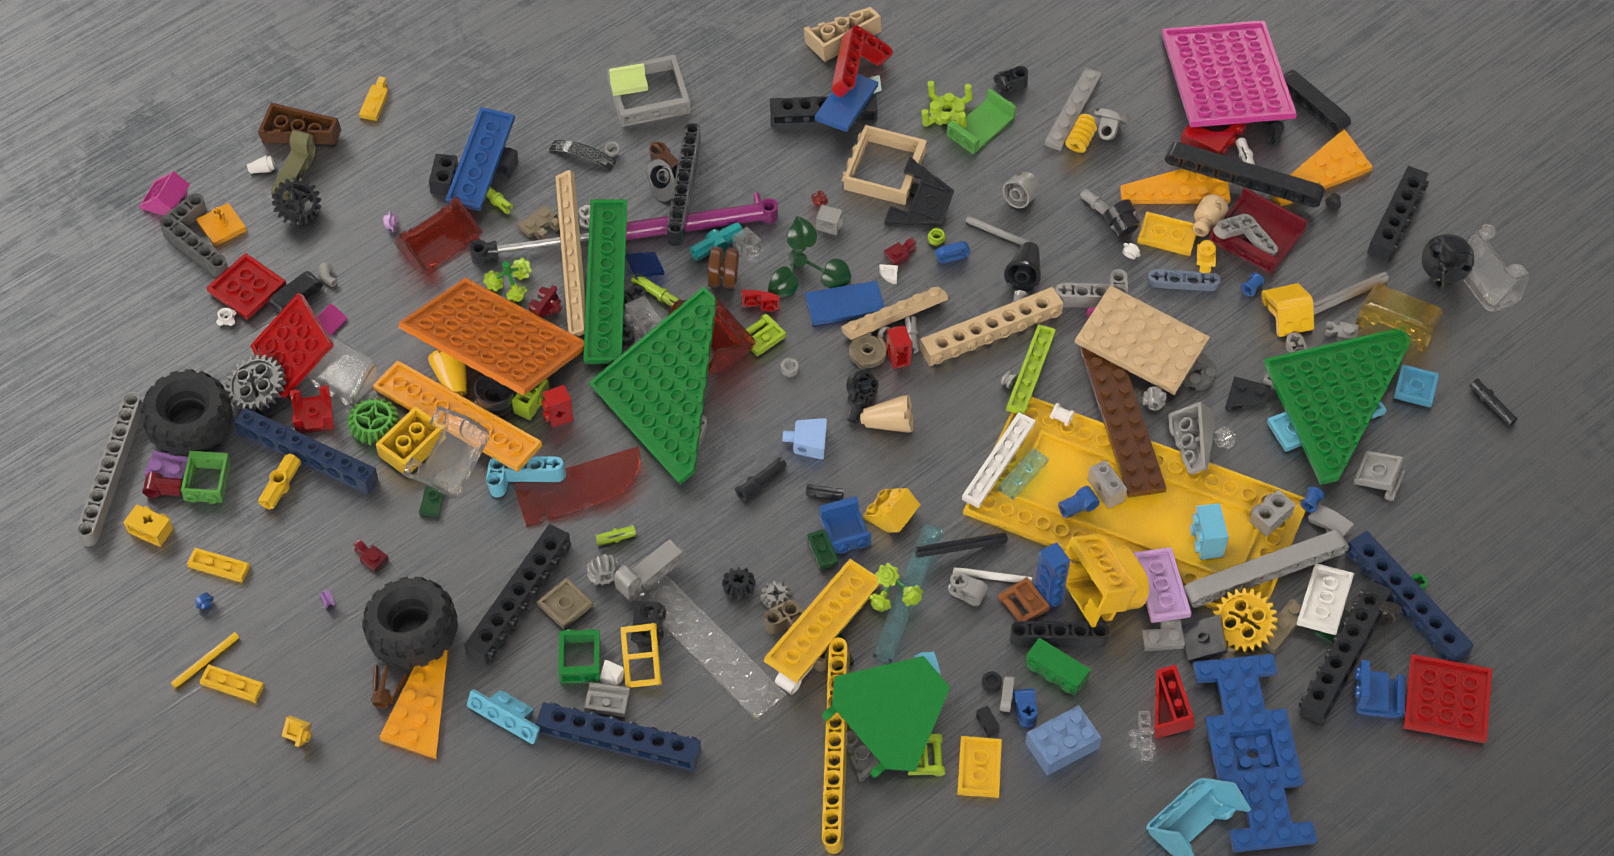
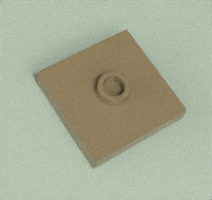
M565 578L537 601V605L563 630L594 606L593 602L568 578Z

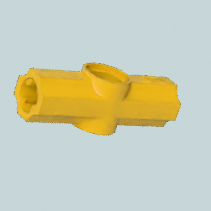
M292 454L284 456L277 470L272 471L269 476L270 481L258 499L260 505L268 510L275 508L281 496L289 490V483L301 465L300 459Z

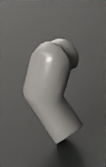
M323 262L319 266V278L330 287H334L337 280L330 275L332 265L329 262Z

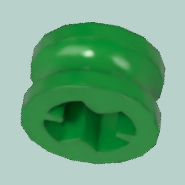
M1419 573L1413 574L1411 578L1415 582H1421L1420 587L1425 591L1428 584L1427 578Z

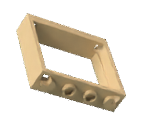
M865 125L863 132H860L858 135V144H855L853 147V157L848 159L847 172H843L841 181L844 182V190L906 205L911 185L916 180L915 177L906 175L901 190L856 179L854 176L868 141L914 153L913 159L921 165L926 153L927 140Z

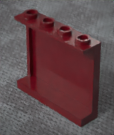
M1243 188L1241 197L1224 219L1241 214L1252 216L1277 245V253L1272 256L1255 247L1244 233L1227 239L1219 238L1213 231L1216 225L1211 229L1209 240L1272 275L1305 232L1307 220L1271 202L1269 199H1265L1255 192Z

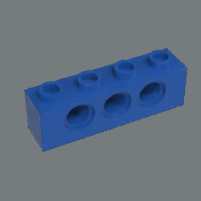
M1057 542L1040 551L1034 585L1050 607L1058 606L1064 599L1070 559Z

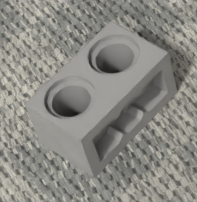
M1277 490L1273 494H1268L1260 506L1256 505L1251 510L1249 523L1268 537L1293 515L1296 504L1281 491Z

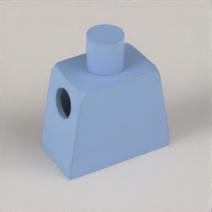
M827 419L797 420L795 422V431L783 430V442L794 443L793 452L795 454L824 460Z

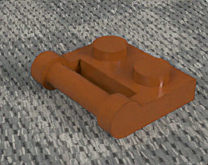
M1028 577L1006 589L998 596L999 601L1007 606L1017 621H1033L1050 610V606ZM1015 595L1028 614L1023 616L1010 597Z

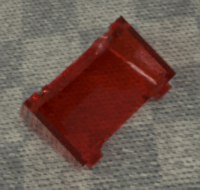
M458 197L451 200L449 205L441 208L439 212L413 229L410 228L408 231L405 230L400 233L394 241L398 250L422 274H431L437 269L436 266L471 244L474 240H481L480 236L483 231Z

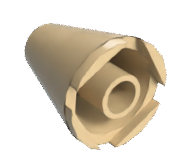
M902 395L865 408L863 413L860 414L861 424H865L866 428L906 433L912 432L914 430V417L911 413L912 403L910 396Z

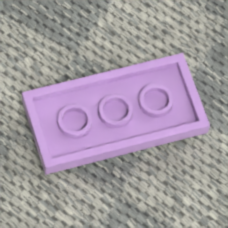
M1172 548L1133 552L1148 576L1149 596L1146 606L1151 623L1191 617V610Z

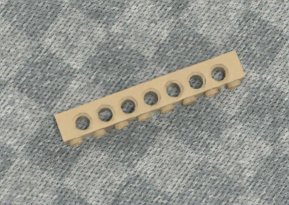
M1050 287L920 339L919 350L929 366L940 364L944 360L958 357L964 352L973 351L977 347L991 344L997 339L1006 338L1012 333L1023 331L1027 327L1041 324L1050 318L1058 317L1062 314L1063 302L1055 289Z

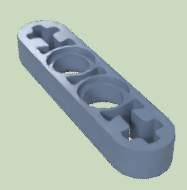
M1153 269L1149 272L1147 281L1154 288L1215 291L1219 288L1221 279L1218 274L1212 272L1200 273L1197 271ZM1177 277L1180 281L1172 282L1170 278ZM1195 278L1198 282L1193 284L1188 279Z

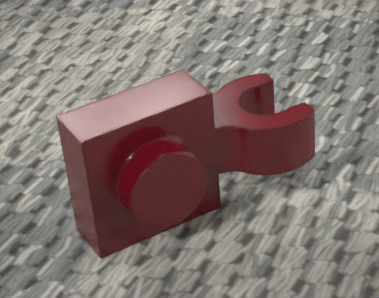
M913 237L906 240L903 245L897 242L885 249L884 255L892 265H898L909 259V253L917 249L915 246L917 242Z
M360 539L353 544L356 547L354 551L361 555L360 562L374 572L388 560V555L374 545L368 548Z

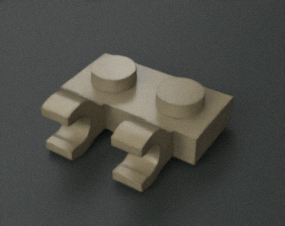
M543 205L520 222L518 229L530 239L535 236L538 240L548 239L545 235L547 234L545 230L547 226L556 233L560 231L559 219L553 210Z

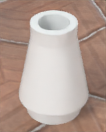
M267 155L247 164L250 174L269 173L276 169L273 157Z

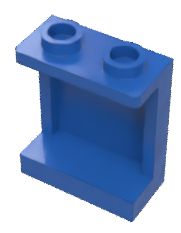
M857 496L819 506V518L836 554H844L849 550L865 548L871 544V533L867 531L859 511Z

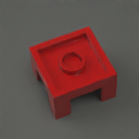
M328 385L319 387L321 395L302 398L300 390L290 391L295 431L306 434L335 429L332 398Z

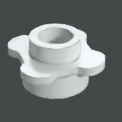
M1133 243L1123 244L1124 250L1122 253L1130 259L1140 257L1141 254L1139 253L1138 246Z
M222 308L217 312V325L232 326L235 324V310Z

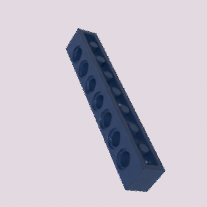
M244 408L234 421L238 435L281 455H295L301 460V464L367 495L378 482L375 467L252 410Z
M1365 531L1349 542V549L1346 551L1348 557L1355 561L1361 571L1368 575L1373 582L1392 589L1390 602L1396 605L1405 618H1408L1416 631L1421 632L1429 645L1440 653L1443 660L1459 662L1470 654L1474 644L1368 531Z
M554 702L542 703L535 723L540 727L539 733L691 771H695L701 752V740L693 736L685 737L672 731H660L652 726L644 727L631 721L623 722L615 717L599 716L595 712H582L577 708L562 707ZM564 719L562 722H557L556 720ZM579 723L584 724V725L581 726V727L575 726V725H577V724H579ZM598 728L604 729L600 732L595 731ZM617 733H622V734H623L622 736H619V737H618V736H615V734H617ZM636 738H643L642 741H635ZM662 743L663 745L655 746L654 744ZM678 747L682 748L681 751H675L674 749Z

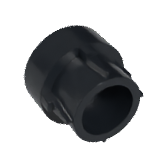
M1130 199L1114 204L1103 214L1107 223L1118 237L1134 232L1139 228L1141 222Z

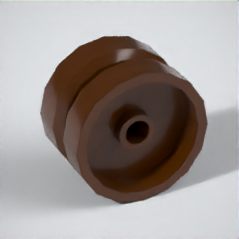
M722 247L711 248L708 262L709 287L718 288L721 285L723 276L724 287L735 289L739 262L738 249L728 248L724 259Z

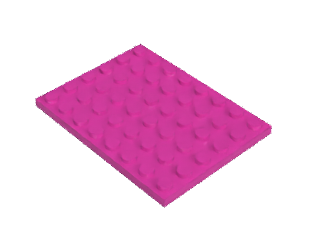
M1264 20L1162 29V37L1190 127L1296 119V110Z

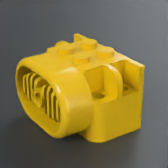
M1100 534L1070 538L1065 550V554L1070 559L1066 588L1091 627H1096L1100 616L1104 621H1111L1116 612L1138 609L1146 603L1149 596L1148 576L1128 546L1112 545L1107 537Z

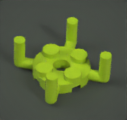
M928 81V95L932 102L930 103V117L927 109L921 111L923 126L928 127L934 122L942 126V124H949L953 120L966 129L965 104L972 100V85L969 83L965 84V96L960 99L954 96L953 93H946L938 97L935 94L934 81Z

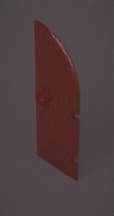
M633 447L565 468L566 477L560 482H520L514 484L513 486L526 526L543 522L541 516L547 515L548 520L585 509L584 503L590 501L591 506L621 495L630 487L638 474L641 462L639 447Z

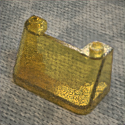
M1376 284L1360 308L1356 325L1364 328L1367 323L1375 326L1378 321L1410 334V340L1412 342L1415 340L1418 343L1417 350L1426 353L1441 322L1443 312L1436 305L1389 288L1384 284Z

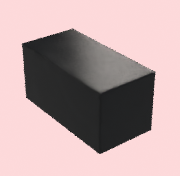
M985 706L976 710V718L986 735L989 737L998 733L1000 725L990 708Z

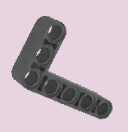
M195 193L188 196L160 219L161 230L167 240L214 277L218 278L228 269L226 258L189 229L196 222V219L205 215L207 211L203 196Z

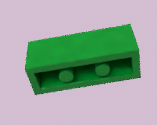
M1041 638L1033 645L1025 659V665L1029 670L1041 674L1048 682L1057 684L1064 692L1071 693L1074 696L1078 694L1089 679L1091 669Z

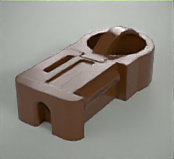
M654 142L650 145L649 155L651 159L664 160L673 169H677L678 159L670 153V149L664 143ZM658 149L661 154H654L652 151Z

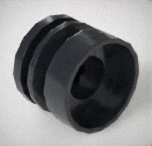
M484 374L481 375L474 385L475 404L503 420L509 419L514 413L512 404L515 396L514 390Z

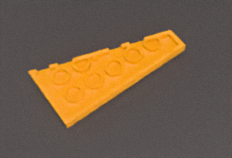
M1343 129L1290 175L1318 183L1325 189H1328L1372 171L1373 166L1346 130ZM1271 195L1277 205L1281 207L1293 203L1292 201Z
M1178 169L1120 186L1121 201L1130 199L1133 204H1200L1201 200L1210 194L1218 195L1227 204L1230 203L1228 182L1185 169Z
M445 649L441 658L437 661L435 659L430 661L427 666H414L379 736L381 741L437 759L449 650Z

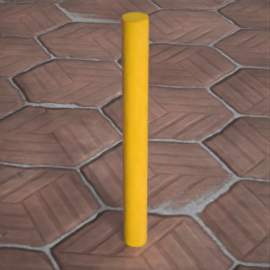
M236 632L231 634L174 679L171 685L175 689L236 642L240 638Z

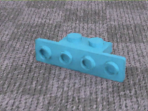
M475 689L470 691L467 702L468 708L531 744L536 742L540 727L527 720L533 715L534 709L502 690L490 698Z

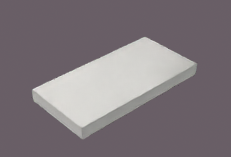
M1315 564L1297 625L1336 635L1354 573Z

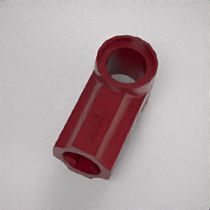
M149 472L146 475L142 493L151 498L159 497V495L181 496L183 479L163 477L159 473Z

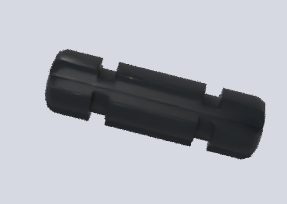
M807 484L806 495L814 496L816 494L817 497L831 499L835 497V499L842 500L844 489H833V487L821 485L815 487L814 484Z

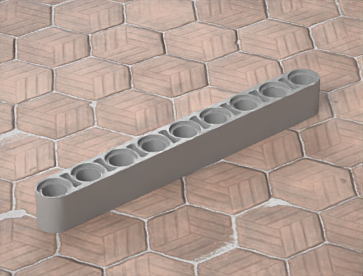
M129 392L122 399L79 520L77 533L84 546H93L99 540L142 416V402L139 394L136 392Z
M1333 530L1190 582L1184 587L1185 594L1191 606L1196 608L1221 599V597H1227L1228 592L1235 594V589L1240 592L1243 591V588L1248 589L1339 556L1349 549V545L1340 530Z

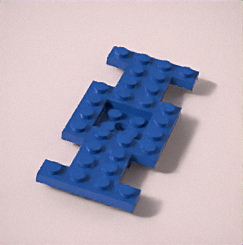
M1265 654L1194 662L1193 670L1196 684L1217 682L1224 715L1205 717L1217 780L1236 783L1251 808L1249 812H1246L1249 828L1235 829L1229 832L1233 853L1316 844L1317 837L1313 821L1292 823L1284 788L1300 787L1304 783L1286 708L1266 710L1258 677L1275 676L1277 674L1274 655ZM1254 751L1258 757L1252 759L1247 755V752Z

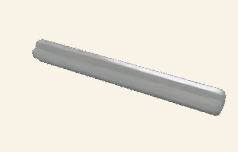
M1381 272L1314 302V314L1388 282L1389 275L1386 272Z

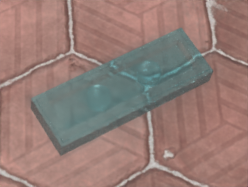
M1033 448L1001 482L998 490L1014 500L1048 463L1049 458Z

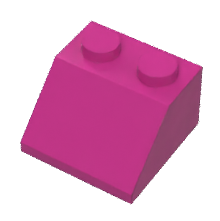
M172 171L154 181L139 208L164 216L175 208L180 200L186 197L190 184L176 172Z

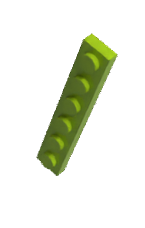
M1038 324L1006 411L1016 414L1020 412L1025 415L1054 339L1056 329Z

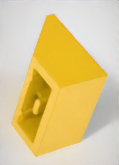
M908 488L883 489L878 493L875 501L867 507V511L862 517L887 533L900 532L921 504Z

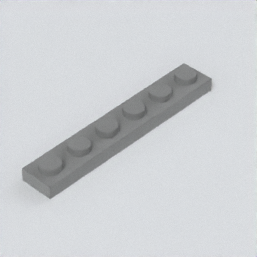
M1085 67L1047 136L1045 146L1058 151L1063 149L1072 127L1075 125L1078 116L1082 114L1101 79V72Z

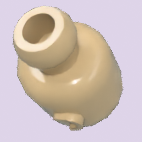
M1210 194L1201 200L1194 213L1196 222L1193 225V231L1197 236L1204 237L1208 235L1213 226L1226 217L1228 204L1222 197Z

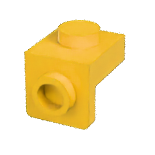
M289 715L286 717L282 736L296 741L295 746L300 747L309 742L312 735L310 731L312 723Z

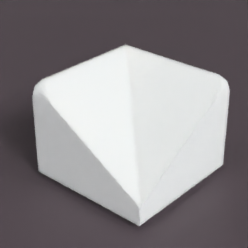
M605 660L600 681L607 685L620 686L624 679V668Z

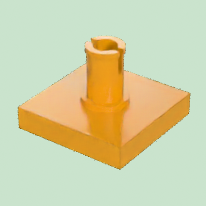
M229 203L216 207V209L213 208L212 211L196 219L197 224L214 247L247 231L246 226Z

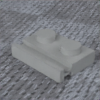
M590 682L584 711L625 717L630 687Z

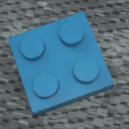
M1402 364L1393 398L1431 408L1439 374Z

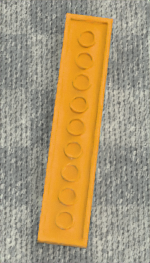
M398 360L373 385L376 392L410 411L415 406L442 424L446 432L517 472L543 446L539 439Z

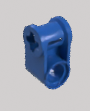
M1034 688L1013 690L1014 705L1017 710L1019 724L1026 729L1033 728L1037 723L1038 714Z

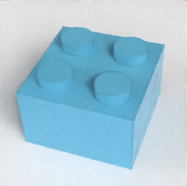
M1220 503L1196 506L1195 514H1192L1193 523L1190 524V534L1195 538V552L1199 554L1200 560L1223 557L1229 536Z

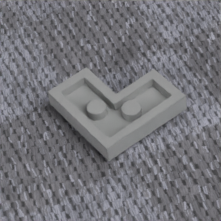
M1181 619L1159 622L1160 629L1142 630L1144 651L1184 649L1185 647Z

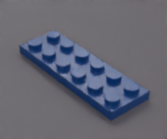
M480 107L447 194L446 203L478 211L482 210L515 121L514 114Z

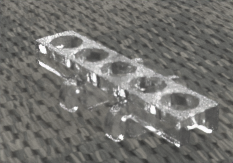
M1138 711L1139 730L1132 729L1128 732L1132 739L1129 746L1133 748L1139 747L1141 762H1153V749L1156 748V745L1152 743V734L1155 733V729L1151 728L1150 711ZM1141 715H1147V720H1142ZM1142 734H1149L1150 737L1145 739L1142 737ZM1136 736H1140V741H1136ZM1145 751L1149 752V757L1144 756Z

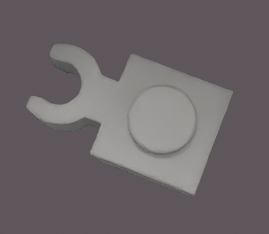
M1328 321L1325 328L1331 330L1326 329L1324 336H1337V341L1357 338L1359 325L1340 321L1338 326L1334 322Z

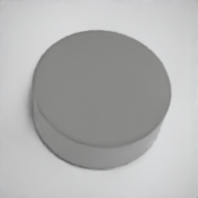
M794 358L784 359L780 364L781 373L787 377L797 375L799 372V362Z

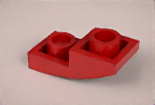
M741 290L742 307L760 305L761 311L780 310V298L778 295L760 290Z

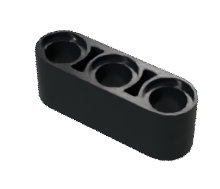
M305 271L276 292L270 298L269 304L280 313L297 293L302 294L308 301L322 289L323 283L310 271Z

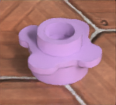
M390 210L388 215H384V226L386 229H392V232H396L399 219Z

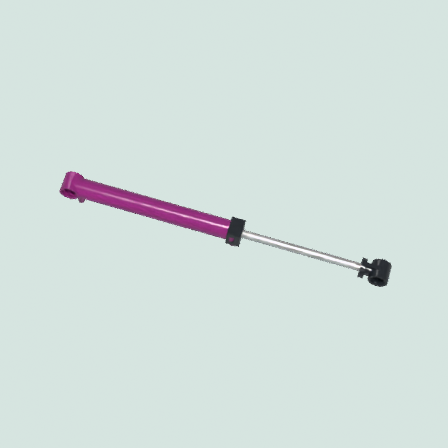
M755 192L753 194L755 204L689 213L686 232L729 226L735 222L739 224L758 221L774 223L778 219V203L772 198H766L761 201L759 193ZM669 216L627 222L626 240L668 235L667 224ZM589 233L580 234V242L589 240ZM561 237L497 246L496 241L486 243L483 240H474L469 245L471 261L476 265H483L489 259H499L498 253L560 245Z

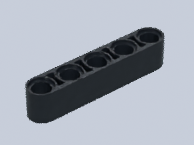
M1290 70L1283 75L1291 99L1333 134H1338L1351 125L1349 115L1298 72Z
M1017 621L1011 626L1009 640L1012 645L1018 647H1033L1037 640L1041 638L1054 647L1100 648L1107 643L1109 627L1102 622H1097L1096 627H1091L1089 622Z

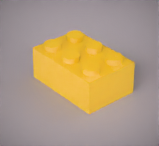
M415 406L376 443L378 456L407 477L446 440L445 429L442 424Z

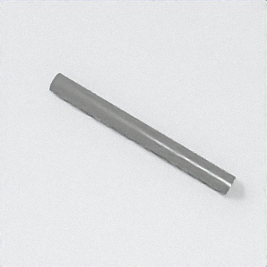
M968 216L966 218V223L1022 246L1025 242H1030Z

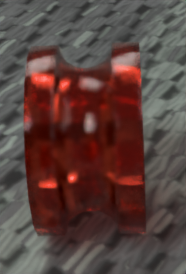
M818 190L817 194L813 193L811 195L812 201L817 208L828 204V199L823 191Z

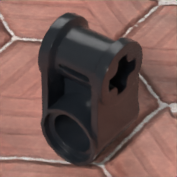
M1017 66L998 72L993 80L1000 87V93L1005 95L1026 88L1028 85V69L1024 66Z

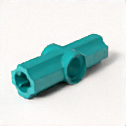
M736 222L720 231L714 229L706 235L705 239L690 246L692 257L699 261L710 255L712 247H722L723 251H725L729 244L744 237V231L741 225Z

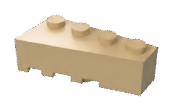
M871 7L849 13L850 16L848 17L840 16L826 24L825 22L818 23V26L810 28V26L805 27V44L826 62L839 54L842 36L854 25L860 26L872 35L882 32L881 16Z

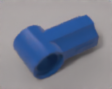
M1084 486L1074 496L1059 502L1058 507L1061 515L1067 519L1084 510L1086 512L1094 510L1100 504V500L1090 486Z

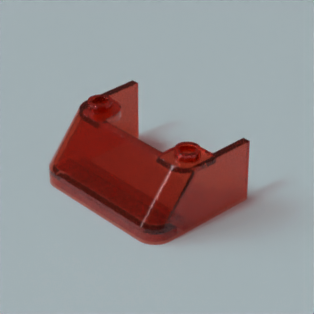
M715 298L717 305L711 345L715 354L709 363L708 374L729 370L748 354L756 343L749 332L717 298ZM687 300L675 301L668 316Z

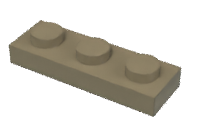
M1292 598L1276 616L1278 622L1273 623L1277 627V630H1271L1274 638L1267 637L1269 644L1262 642V647L1273 654L1277 651L1297 626V620L1302 607L1301 604Z

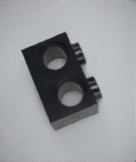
M435 154L429 178L430 193L448 194L459 165L456 155Z
M636 601L633 626L656 623L658 646H660L664 636L662 626L663 620L666 618L665 606L659 602ZM654 609V614L648 617V613ZM647 631L631 633V641L637 645H652L651 634L648 637L645 636Z

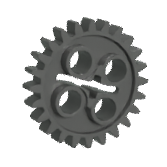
M256 355V358L253 359L249 356L248 362L243 359L241 366L236 364L237 370H231L233 375L227 376L230 382L225 383L228 388L226 390L232 405L240 411L244 408L254 412L256 408L262 411L263 406L270 408V402L276 403L275 397L281 398L279 391H285L282 385L287 384L284 380L286 378L285 370L273 357L268 359L264 355L261 359L259 355Z

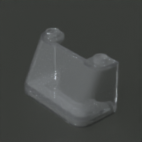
M1490 221L1479 225L1467 240L1473 248L1475 261L1472 271L1463 280L1486 310L1497 311L1520 302L1530 274L1519 264L1506 266L1489 243V240L1493 239L1496 234V230Z

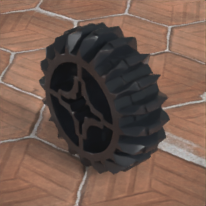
M295 177L291 181L287 178L285 179V184L280 182L279 187L274 189L275 193L272 195L274 201L271 204L276 207L273 211L280 212L277 217L281 218L283 216L284 223L290 220L291 226H293L294 222L298 226H301L302 222L306 225L308 220L313 221L315 219L314 216L319 214L318 210H320L321 205L318 203L321 202V198L317 196L320 193L319 191H313L316 186L312 185L310 187L309 180L303 183V178H300L298 182ZM297 190H300L305 194H300ZM288 191L289 200L283 204V193ZM294 199H296V201L299 200L300 203L297 204V202H296V204H295V203L293 202V200H294ZM310 200V210L305 213L304 203ZM289 209L294 210L296 214L290 212Z

